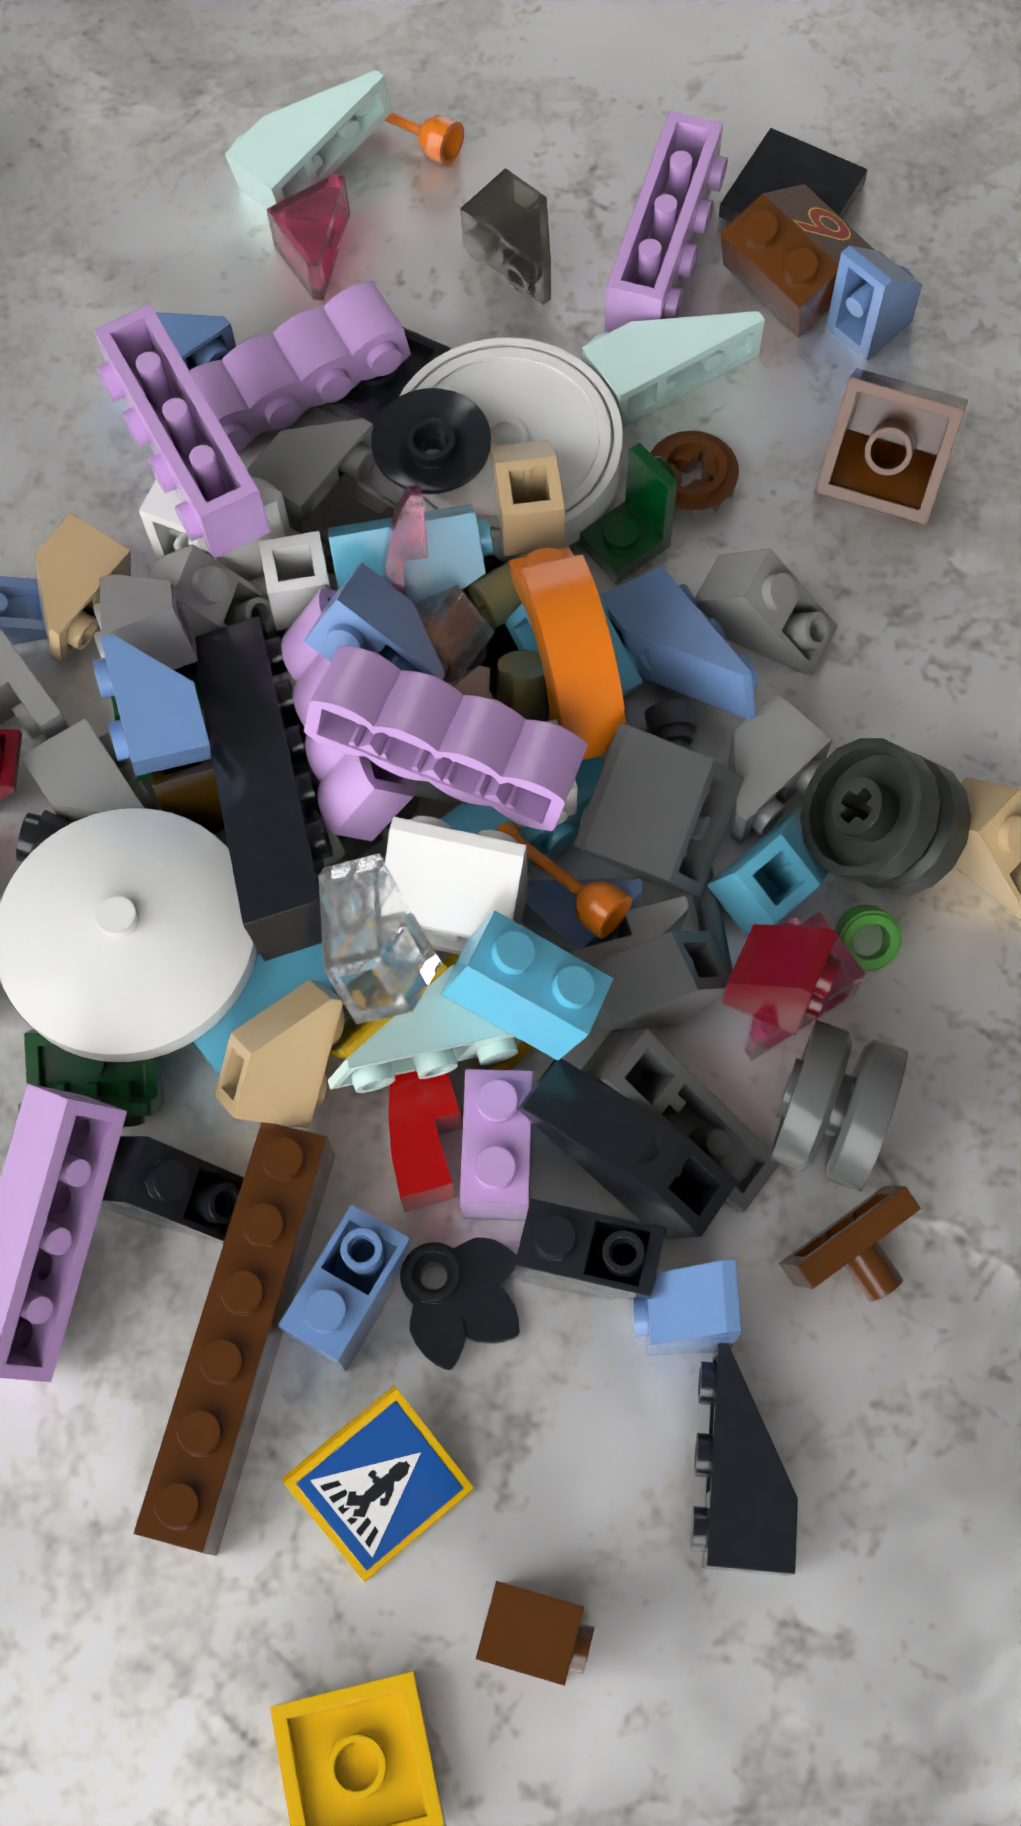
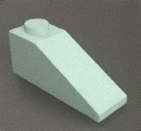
M374 70L262 116L247 132L238 136L233 146L225 153L238 188L282 222H285L393 112L384 75Z
M759 311L631 321L612 332L605 331L595 336L587 345L582 347V361L593 369L609 388L618 406L623 428L758 356L765 318Z

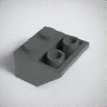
M619 723L612 744L604 754L602 771L590 803L582 813L580 829L574 846L639 879L700 898L744 778L715 759L630 725Z

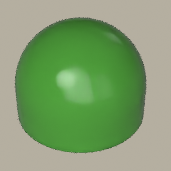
M863 904L850 908L839 918L835 927V932L839 933L835 941L838 952L850 966L858 970L874 971L885 967L896 957L901 947L902 934L898 923L887 911L875 905ZM879 924L883 932V942L880 949L870 956L856 953L853 949V938L856 932L865 925Z

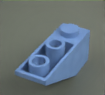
M661 566L601 594L608 607L609 620L621 642L635 655L638 673L641 678L749 720L756 717L753 689L759 686V680L752 662L744 653L737 655L728 645L725 633L716 619L710 618L707 620L700 612L696 600L686 584L678 586Z

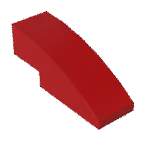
M417 1071L395 1075V1081L390 1084L388 1105L391 1158L400 1200L404 1211L409 1212L456 1198L439 1135L462 1129L463 1125L449 1073L427 1079H420Z

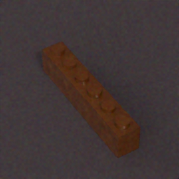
M264 1122L260 1124L133 1534L204 1554L214 1556L218 1554L283 1331L278 1325L293 1301L335 1159V1153L327 1136L279 1124Z

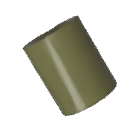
M523 553L516 558L526 557L528 554ZM509 562L468 585V592L474 607L481 614L484 623L493 630L506 623L509 616L522 604L512 583Z
M521 650L503 655L497 664V701L502 702L519 713L525 720L547 722L549 720V704L540 654L534 651Z

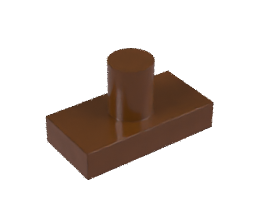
M883 1186L779 1264L794 1286L814 1289L845 1266L869 1302L880 1300L898 1288L904 1279L878 1241L921 1210V1207L906 1186Z

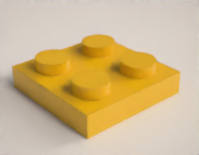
M416 1671L270 1707L290 1826H446Z

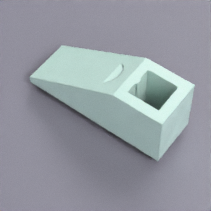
M452 965L352 1053L328 1079L330 1090L354 1085L357 1093L370 1092L392 1084L395 1081V1075L417 1071L420 1079H427L454 1070L458 1067L457 1062L478 1057L480 1065H490L507 1060L518 1054L517 1046L522 1040L441 995L455 966Z

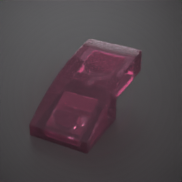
M419 485L406 486L397 504L389 526L381 567V577L405 596L406 587L403 561L428 559L423 493Z

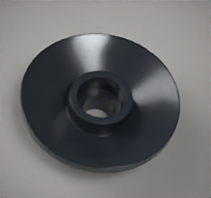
M424 388L399 396L382 410L373 426L371 447L376 465L382 474L393 484L414 493L440 494L462 487L479 474L490 454L491 431L486 416L469 398L447 389ZM437 449L440 451L435 454L425 453L427 450Z

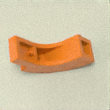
M569 547L562 549L540 548L532 551L526 557L509 560L512 583L528 615L537 642L545 677L550 720L557 719L558 725L565 727L588 744L582 760L603 756L607 748L612 744L619 723L626 725L627 723L611 635L587 562L583 554L574 556Z

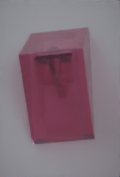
M332 174L266 209L275 249L314 300L324 301L350 216L345 175Z

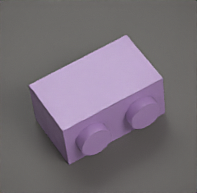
M465 1069L460 1206L463 1219H526L531 1187L532 1122L517 1108L533 1088V1071Z

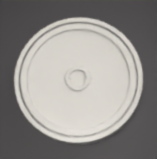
M507 337L490 338L467 343L443 353L426 364L404 387L400 396L418 389L441 388L455 391L472 400L487 418L491 431V446L549 440L557 455L565 505V548L578 541L580 532L603 517L608 510L617 491L621 475L622 420L616 401L607 385L593 369L576 356L563 349L536 340ZM437 449L427 450L425 453L435 454L440 451ZM490 454L483 469L474 479L462 487L449 492L420 494L407 491L394 484L399 502L407 515L471 504L476 511L477 519L488 518L493 543V555L503 563H507L509 560L519 556H504Z

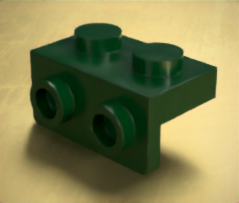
M35 1029L24 1033L26 1086L28 1083L85 1095L127 1111L123 1127L137 1126L145 1123V1116L152 1115L163 1104L161 1056L134 1062L98 1061L65 1051L48 1041ZM22 1102L18 1104V1115Z

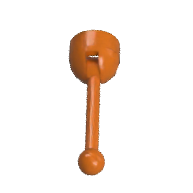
M392 112L384 120L418 135L419 145L424 154L440 164L450 165L457 158L462 148L464 127L461 122L447 116L435 115L427 118L423 124H419Z
M504 822L497 827L496 831L510 835L517 843L527 845V858L577 896V918L599 939L607 937L623 921L632 905V897L617 885L608 881H592L583 885L523 839L520 829L516 824Z

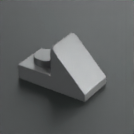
M0 629V725L16 716L32 740L42 734L47 741L69 728L60 710Z

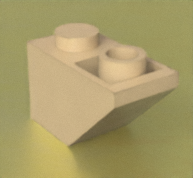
M542 440L491 446L490 458L504 556L528 554L540 548H565V505L557 455L550 441Z
M71 512L35 553L37 586L51 658L60 664L65 661L75 648L78 650L84 649L97 631L99 624L93 606L100 603L99 578L110 574L131 576V550Z
M966 777L961 784L967 792L971 822L967 844L955 867L1021 920V789Z
M307 980L230 1033L214 1096L234 1119L310 1128L315 1107H319L322 1104L326 1095L327 1073L325 1069L332 1044H336L339 1041L344 1028V1010L342 1008L344 1000L322 982Z

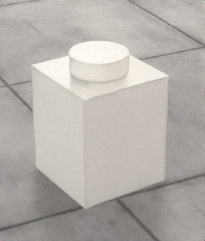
M319 531L258 541L276 631L290 628L322 587L330 589Z

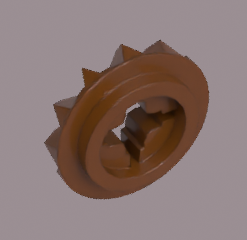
M682 431L665 437L650 452L653 456L658 455L664 458L676 475L677 489L674 510L677 508L689 511L694 518L701 510L711 508L717 512L725 499L733 497L739 476V466L732 449L720 438L702 431ZM702 461L701 479L695 478L690 485L682 486V472H690L693 467L696 468L699 462Z

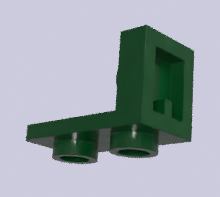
M637 443L628 449L625 501L580 532L579 546L616 585L669 548L671 544L677 489L676 475L664 458L658 455L653 456L641 443Z

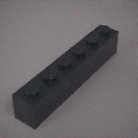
M259 616L196 636L198 661L194 662L206 719V730L210 743L243 926L264 961L340 937L335 910L345 907L344 899L334 871L332 869L325 870L323 859L332 857L333 851L322 820L314 821L312 810L319 808L318 788L310 770L304 772L302 763L308 761L305 750V735L300 724L293 725L292 717L298 716L293 701L294 688L289 679L283 681L282 677L283 673L289 672L282 657V640L279 636L269 638Z

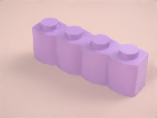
M367 281L341 291L323 307L309 309L291 317L272 334L260 335L241 343L227 353L222 360L211 361L189 371L236 452L239 453L260 433L291 426L310 407L341 400L361 380H368L392 373L411 353L403 327L374 281Z
M323 587L288 629L281 643L284 663L290 675L296 681L293 689V701L296 712L304 727L310 700L330 664L329 660L304 642L323 609L337 592ZM306 735V755L314 774L320 780L318 804L326 825L335 835L373 841L390 823L393 816L395 817L414 797L416 780L395 775L379 767L366 756H353L332 750Z
M351 646L338 647L310 700L304 732L309 737L332 750L353 756H366L379 767L395 775L411 780L429 781L442 792L458 800L475 805L492 806L499 813L519 824L547 831L555 830L588 747V744L583 739L561 725L538 720H525L519 713L500 701L480 696L463 695L456 688L437 676L416 671H401L378 653Z

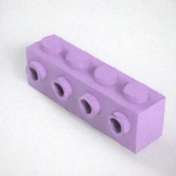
M669 111L606 286L605 331L612 332L631 321L678 317L683 298V288L678 287L681 277L690 279L692 276L699 248L698 244L693 243L696 233L706 234L713 210V200L708 199L711 190L721 191L726 175L728 157L720 156L723 123Z
M151 304L94 329L106 362L96 367L103 385L113 402L121 398L126 402L129 409L122 412V415L137 446L141 447L149 443L155 456L148 458V461L163 492L166 494L175 490L182 503L175 506V510L190 540L194 541L202 537L215 559L270 533L259 489Z
M28 1083L0 1178V1378L51 1383L127 1111L85 1095Z

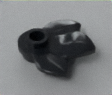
M480 1237L468 1240L455 1248L444 1243L429 1242L414 1248L404 1259L400 1270V1283L405 1296L413 1304L409 1324L410 1334L419 1350L434 1365L444 1370H452L461 1356L466 1339L475 1343L498 1344L514 1340L518 1337L520 1329L516 1307L508 1293L500 1285L515 1271L514 1264L517 1255L504 1244L493 1239ZM437 1266L446 1271L447 1280L439 1289H428L422 1284V1275L426 1269Z

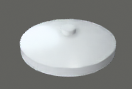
M144 808L117 809L90 815L67 825L44 840L22 862L11 878L0 902V980L10 1001L23 1018L48 1041L65 1051L98 1061L134 1062L166 1055L195 1041L212 1029L236 1003L249 980L257 956V948L242 923L229 849L214 834L201 825L165 811Z

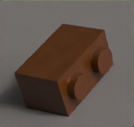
M496 1581L476 1660L565 1686L569 1669L584 1673L595 1627L581 1623L584 1606Z

